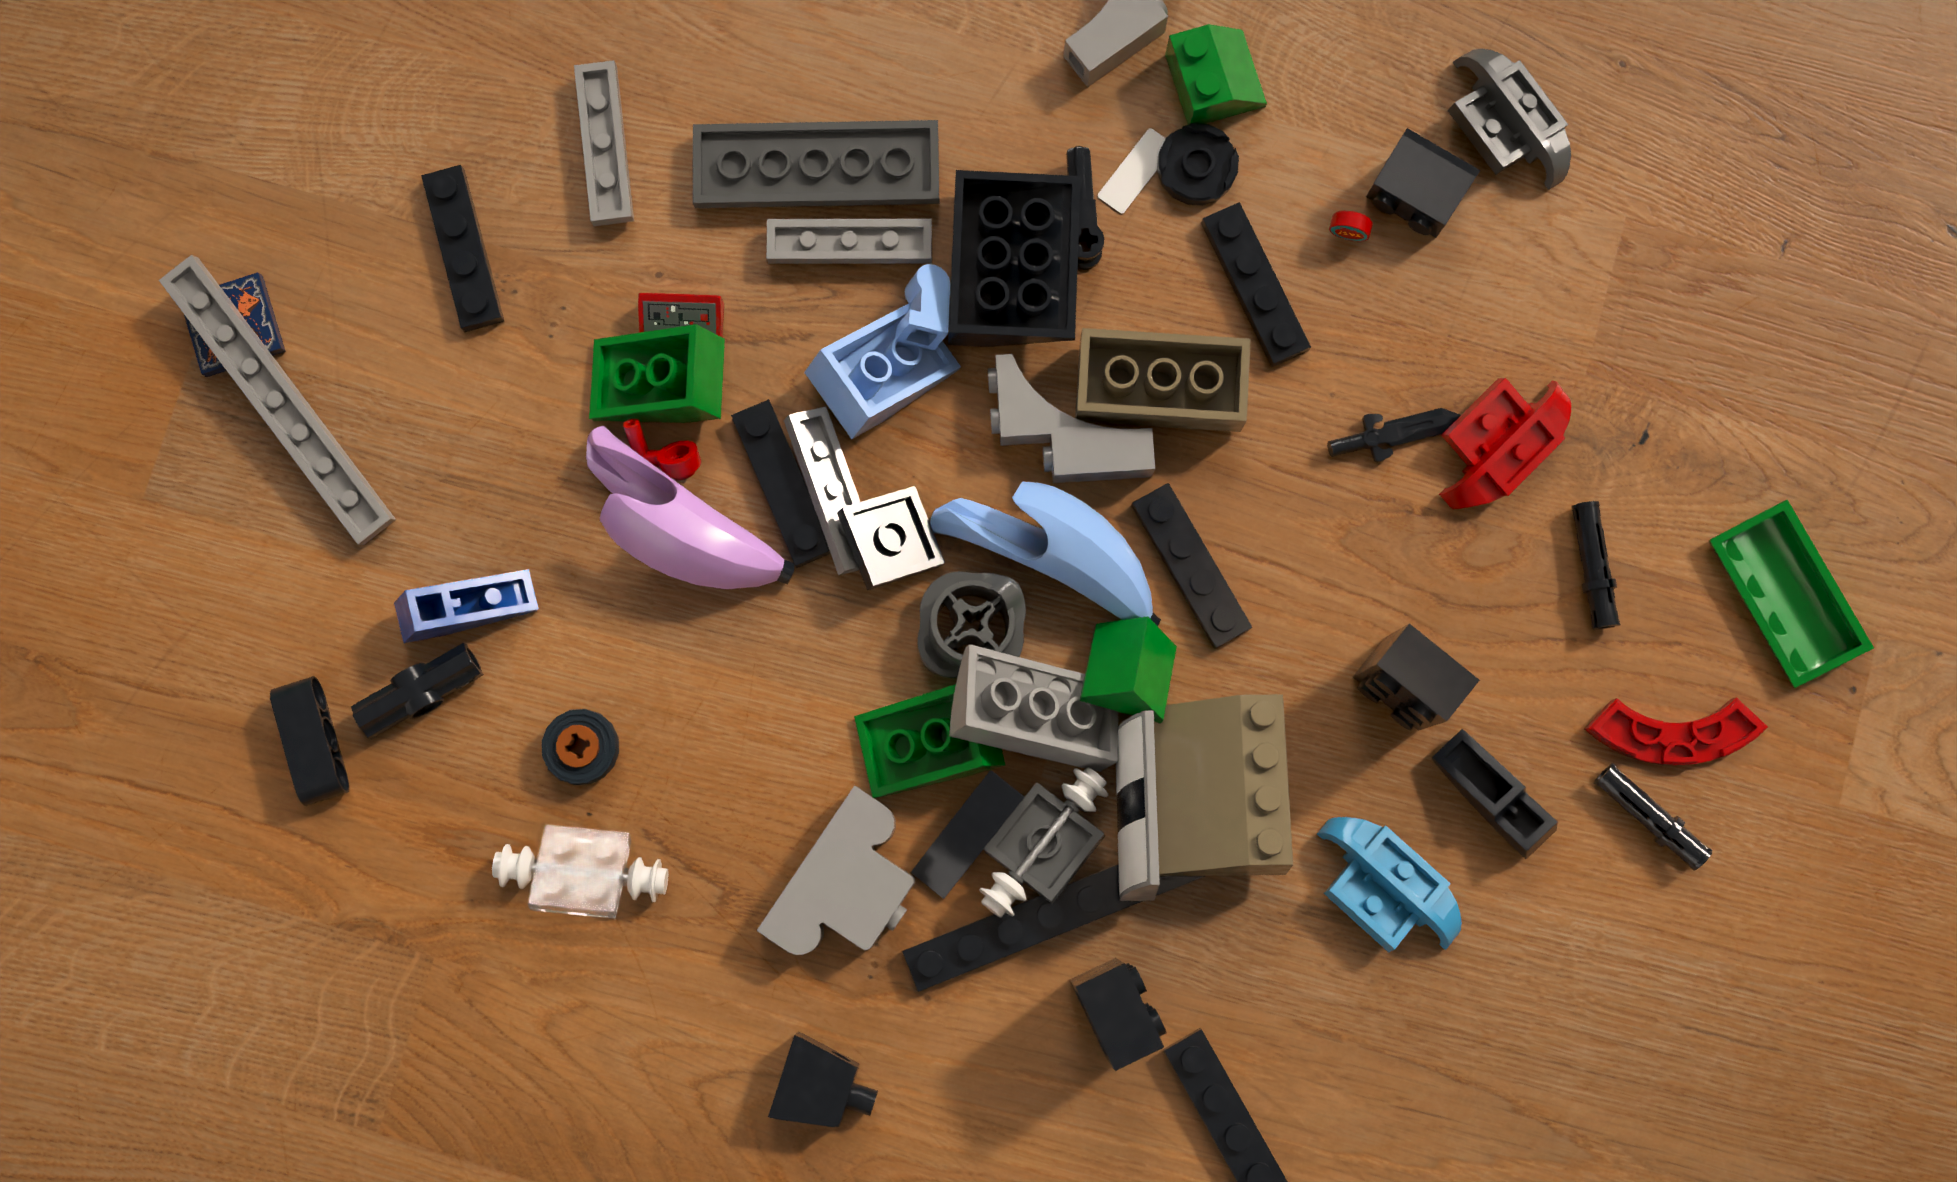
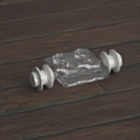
M545 825L537 859H535L529 846H525L520 854L512 852L510 844H506L502 852L495 853L492 865V875L494 878H498L500 887H505L509 879L517 880L519 888L524 889L532 880L527 903L532 911L616 919L622 886H627V890L633 900H637L641 892L649 893L652 902H656L658 894L665 895L668 885V869L662 868L661 859H657L653 867H646L642 858L638 857L630 868H626L632 840L630 833Z

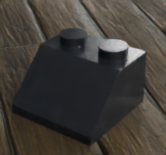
M1407 128L1366 197L1372 200L1373 205L1381 212L1389 215L1396 214L1408 221L1409 227L1415 232L1422 235L1430 234L1437 238L1480 170Z

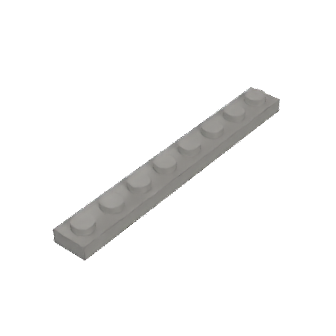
M190 255L163 276L159 282L358 545H365L396 520L201 260L196 256Z

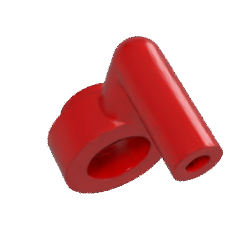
M634 418L623 423L631 449L655 467H660V470L670 478L675 480L687 479L694 475L695 471L701 466V457L694 442L676 441L664 446L661 450H649L639 420Z

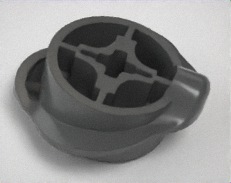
M957 571L937 578L927 588L920 605V629L917 643L924 666L936 675L957 678L963 655L955 652L953 649L957 650L961 646L969 644L1020 657L1024 643L1023 627L1026 606L1019 584L1010 577L994 573ZM976 596L987 601L980 606H971L964 602L962 598L959 600L956 598ZM946 606L950 611L949 617L953 620L955 627L950 631L949 636L942 640L937 628V616L941 609ZM997 612L1001 613L1005 623V639L999 646L993 641L994 634L988 627V623L992 621ZM982 618L978 632L973 628L962 632L965 619L972 623Z

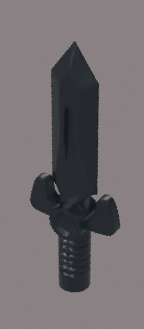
M1438 408L1384 422L1381 429H1375L1373 425L1380 423L1383 420V416L1381 414H1366L1362 418L1365 432L1328 441V451L1330 456L1334 457L1367 449L1371 450L1375 462H1381L1392 456L1393 450L1391 448L1381 449L1378 447V444L1386 443L1393 447L1443 434L1461 415L1444 408Z

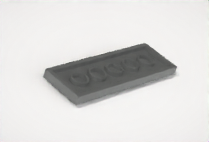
M938 120L693 124V205L695 208L940 204Z

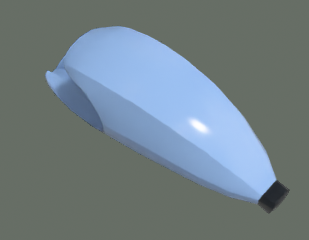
M1022 481L1012 499L1020 509L1036 520L1044 529L991 507L963 498L952 500L935 509L931 514L929 523L933 533L948 535L974 543L1033 568L1071 587L1122 620L1148 616L1157 626L1160 624L1161 619L1153 612L1151 591L1141 563L1125 538L1102 515L1071 494L1054 486Z

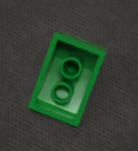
M697 324L594 339L589 419L593 421L625 422L635 418L639 422L690 423L721 419L725 339Z
M956 684L854 716L873 798H880L964 778L1006 766L1001 748L949 736Z

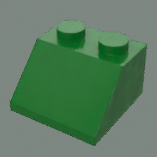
M1207 24L1169 35L1165 57L1187 124H1207L1266 107L1267 102L1243 30Z

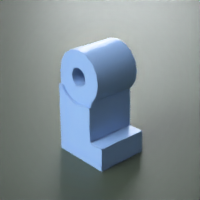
M926 264L918 269L906 285L904 292L909 304V310L897 325L896 341L935 350L948 334L950 279L941 267L934 264Z

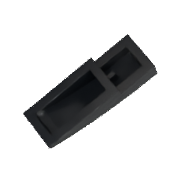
M1461 729L1432 756L1434 763L1459 792L1525 859L1556 832L1558 821L1526 793V787L1465 730Z
M990 770L911 873L945 899L1024 799V796Z

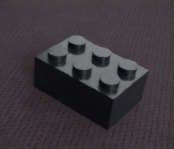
M1410 623L1385 637L1353 676L1360 683L1357 688L1365 697L1374 703H1378L1381 700L1393 710L1391 717L1397 723L1408 730H1412L1414 727L1418 731L1447 722L1480 681Z
M1114 958L1070 979L1105 1057L1115 1071L1164 1048L1160 1036L1167 1033L1156 1009H1153L1151 1005L1149 1006L1148 1002L1144 1004L1140 994L1147 992L1136 967Z

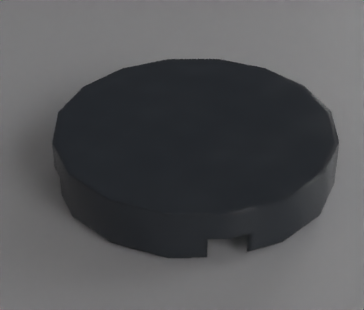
M1191 123L1183 126L1182 129L1176 130L1174 133L1172 132L1166 137L1157 158V174L1162 187L1174 199L1187 205L1203 206L1218 201L1230 190L1238 174L1239 156L1236 148L1234 149L1230 143V138L1222 130L1209 124Z

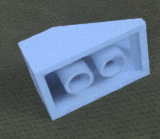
M909 304L822 348L804 372L851 439L882 423L961 368L943 341L935 350L896 341L897 325L907 314Z

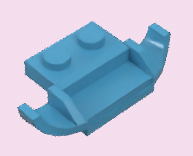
M1334 817L1328 819L1319 830L1317 835L1321 839L1331 840L1346 851L1342 858L1348 862L1324 894L1387 952L1397 948L1415 923L1419 927L1427 924L1440 938L1441 943L1439 945L1444 950L1450 946L1460 933L1462 925L1457 901L1449 889L1451 883L1386 825L1381 827L1363 819Z

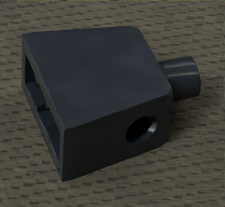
M797 1032L794 1035L768 1117L828 1127H839L846 1109L871 1116L878 1090L854 1083L860 1065L858 1062L803 1033Z

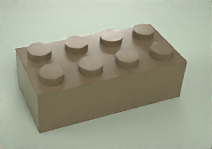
M1082 328L1079 345L1075 418L1090 423L1241 432L1247 422L1251 339Z

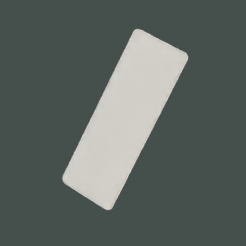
M1149 128L1098 193V198L1119 213H1124L1157 171L1158 154L1166 138Z

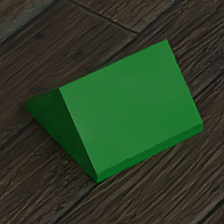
M1148 616L1097 623L1094 627L1079 701L1132 716L1142 711L1154 710V722L1161 724L1164 720L1177 646Z

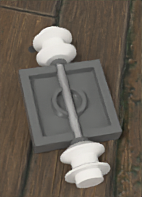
M1086 767L1084 771L1075 768L1073 770L1077 778L1073 785L1065 783L1061 785L1064 796L1067 799L1065 802H1062L1036 782L985 846V853L1010 871L1008 875L1006 873L993 872L991 874L995 881L991 889H979L985 896L981 903L999 918L1005 913L1013 917L1012 903L1015 900H1027L1024 888L1021 886L1023 883L1053 904L1104 839L1105 834L1078 814L1080 810L1083 812H1096L1097 809L1093 800L1097 795L1108 796L1107 791L1103 788L1107 782L1091 768Z

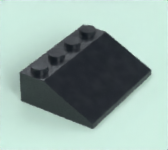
M956 170L948 345L996 347L1075 340L1081 176Z

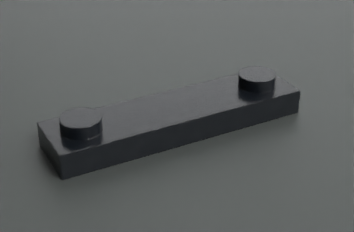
M768 399L731 415L796 568L831 554L808 488L770 400Z

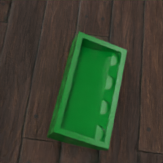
M1788 499L1708 540L1793 688L1874 649Z

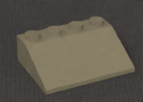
M1283 694L1235 695L1166 705L1163 722L1161 724L1154 722L1159 876L1286 875L1293 866Z

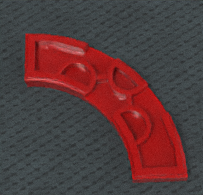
M1737 697L1730 699L1723 707L1706 717L1682 723H1669L1646 717L1626 706L1618 698H1615L1607 704L1584 730L1602 744L1627 757L1657 765L1679 766L1698 764L1727 756L1755 740L1768 726Z

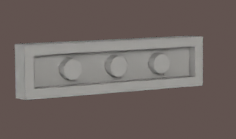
M614 60L574 65L590 221L593 226L633 222L634 214L617 65Z
M767 219L766 259L768 264L932 263V219Z
M826 407L790 414L785 418L784 423L838 575L858 571L859 568L837 512L842 507L859 503L860 500Z

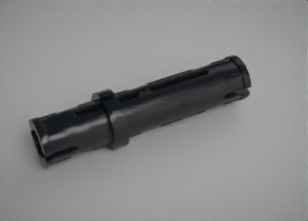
M1599 501L1582 502L1571 506L1585 583L1581 584L1583 593H1587L1593 630L1613 628L1621 625L1614 589L1617 588L1616 579L1612 578L1609 568Z
M1614 763L1607 766L1595 779L1594 784L1603 789L1656 836L1654 841L1661 847L1666 845L1686 862L1693 871L1700 868L1712 855L1713 850L1705 846L1684 827L1685 821L1679 816L1672 817L1648 796L1645 791L1623 774Z

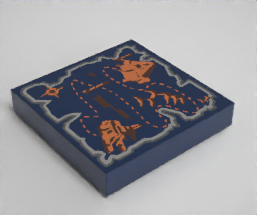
M257 272L220 284L219 286L272 356L286 352L263 276ZM184 315L201 374L205 377H210L227 371Z

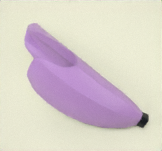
M605 426L597 427L590 432L587 438L586 451L588 468L613 493L609 495L603 506L600 522L618 546L647 566L668 576L695 585L721 589L759 587L775 581L788 585L794 573V563L784 560L766 543L707 505L615 437Z

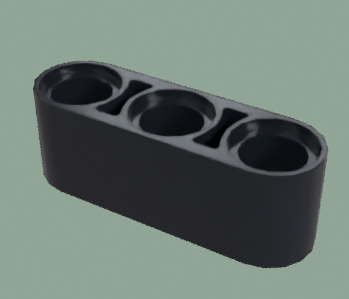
M312 676L271 689L270 700L293 785L300 802L304 806H308L348 793L349 780L327 700L319 680Z

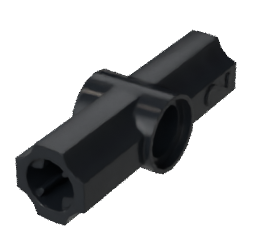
M462 643L426 664L419 663L402 670L391 678V684L352 705V715L367 738L372 739L409 717L413 719L433 711L444 703V697L477 680L484 674L477 658L468 645Z

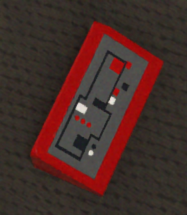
M665 293L638 294L639 333L697 324L723 338L724 302L721 296Z

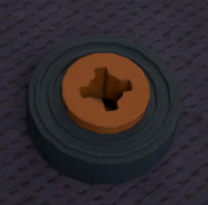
M588 709L569 710L557 716L546 728L542 739V757L548 770L559 780L573 785H588L604 778L615 766L619 754V737L612 723L602 714Z

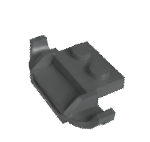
M1482 48L1471 50L1454 60L1453 64L1456 68L1460 66L1470 68L1478 77V80L1472 86L1474 91L1456 101L1448 109V112L1495 175L1523 158L1529 164L1540 159L1546 170L1547 175L1544 184L1548 190L1561 183L1568 174L1571 160L1570 142L1565 131L1569 124L1522 62L1519 60L1514 63L1501 53Z

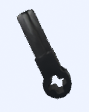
M1075 146L1066 152L1067 173L1070 176H1081L1078 269L1088 270L1095 267L1102 257L1104 235L1097 226L1091 152L1089 148ZM1080 241H1087V245L1090 248L1089 252L1082 251V246L1079 245Z

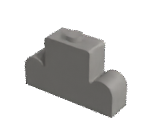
M854 785L757 931L794 955L809 953L821 944L824 937L823 923L863 950L872 948L886 927L893 931L907 911L901 904L915 884V879L912 875L874 850L875 845L880 846L887 843L893 837L896 830V820L893 813L885 805Z

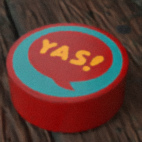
M1338 211L1332 215L1329 231L1333 235L1345 240L1366 241L1370 237L1373 222L1369 217L1358 212Z

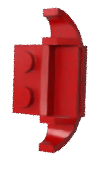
M1498 378L1441 435L1467 465L1462 470L1465 476L1454 485L1445 488L1439 494L1451 509L1479 506L1495 501L1503 496H1509L1565 439L1563 435L1570 421L1571 400L1557 381L1552 380L1547 385L1549 390L1538 402L1528 404L1506 378Z

